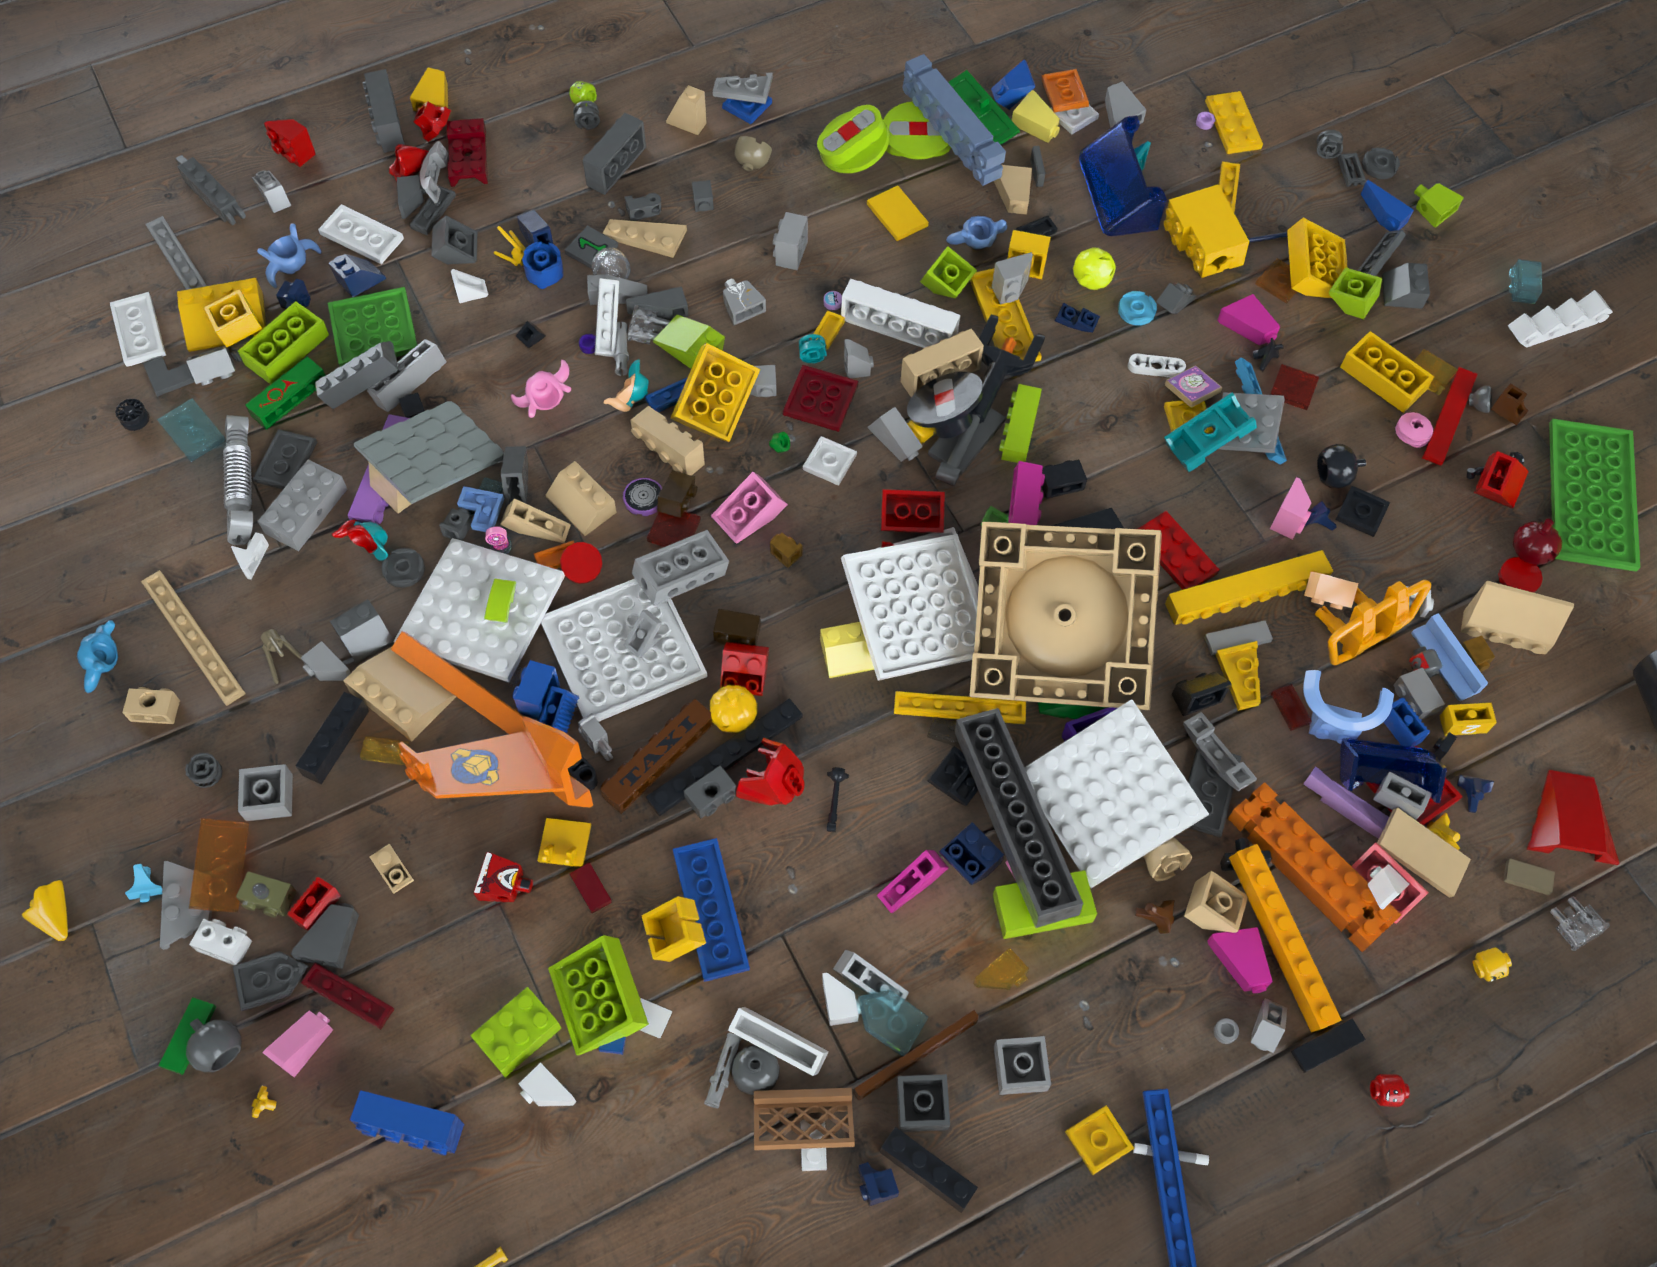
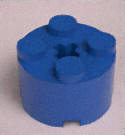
M535 242L524 250L522 261L526 278L530 283L540 289H544L563 278L561 254L554 244Z

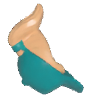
M640 359L631 364L624 388L618 392L616 398L605 399L604 404H610L619 411L628 412L634 402L640 401L648 394L649 380L640 373Z

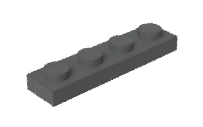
M1404 231L1386 232L1358 271L1376 276L1406 236Z

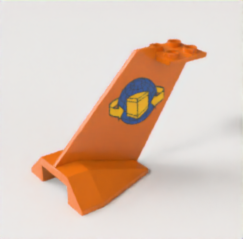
M526 716L522 718L525 728L524 732L416 753L402 741L398 743L401 751L399 754L400 758L406 765V775L412 781L415 779L424 791H428L436 799L553 792L568 805L588 808L593 806L590 790L569 775L568 772L569 767L582 759L578 742L565 732Z

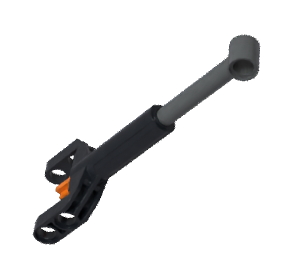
M990 315L979 337V340L984 345L981 361L987 366L982 379L983 397L972 410V424L966 431L960 434L947 463H941L935 479L955 486L961 469L958 468L978 424L985 421L1005 376H1018L1030 372L1046 336L1039 333L1035 335L1024 360H1021L1019 356L1012 354L1017 344L1012 337L1010 339L1006 338L1001 349L992 345L989 346L996 331L995 327L999 318L995 315Z

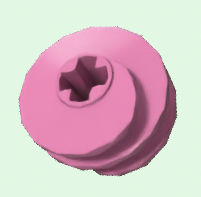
M1411 412L1402 415L1395 427L1399 439L1415 448L1425 446L1433 435L1431 422L1419 413Z

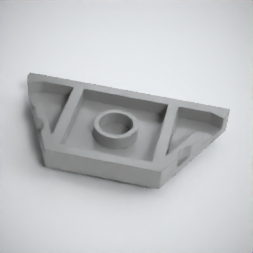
M164 861L160 931V948L163 950L170 948V944L178 939H185L192 935L194 931L198 930L203 919L211 921L213 879L206 874L169 861Z

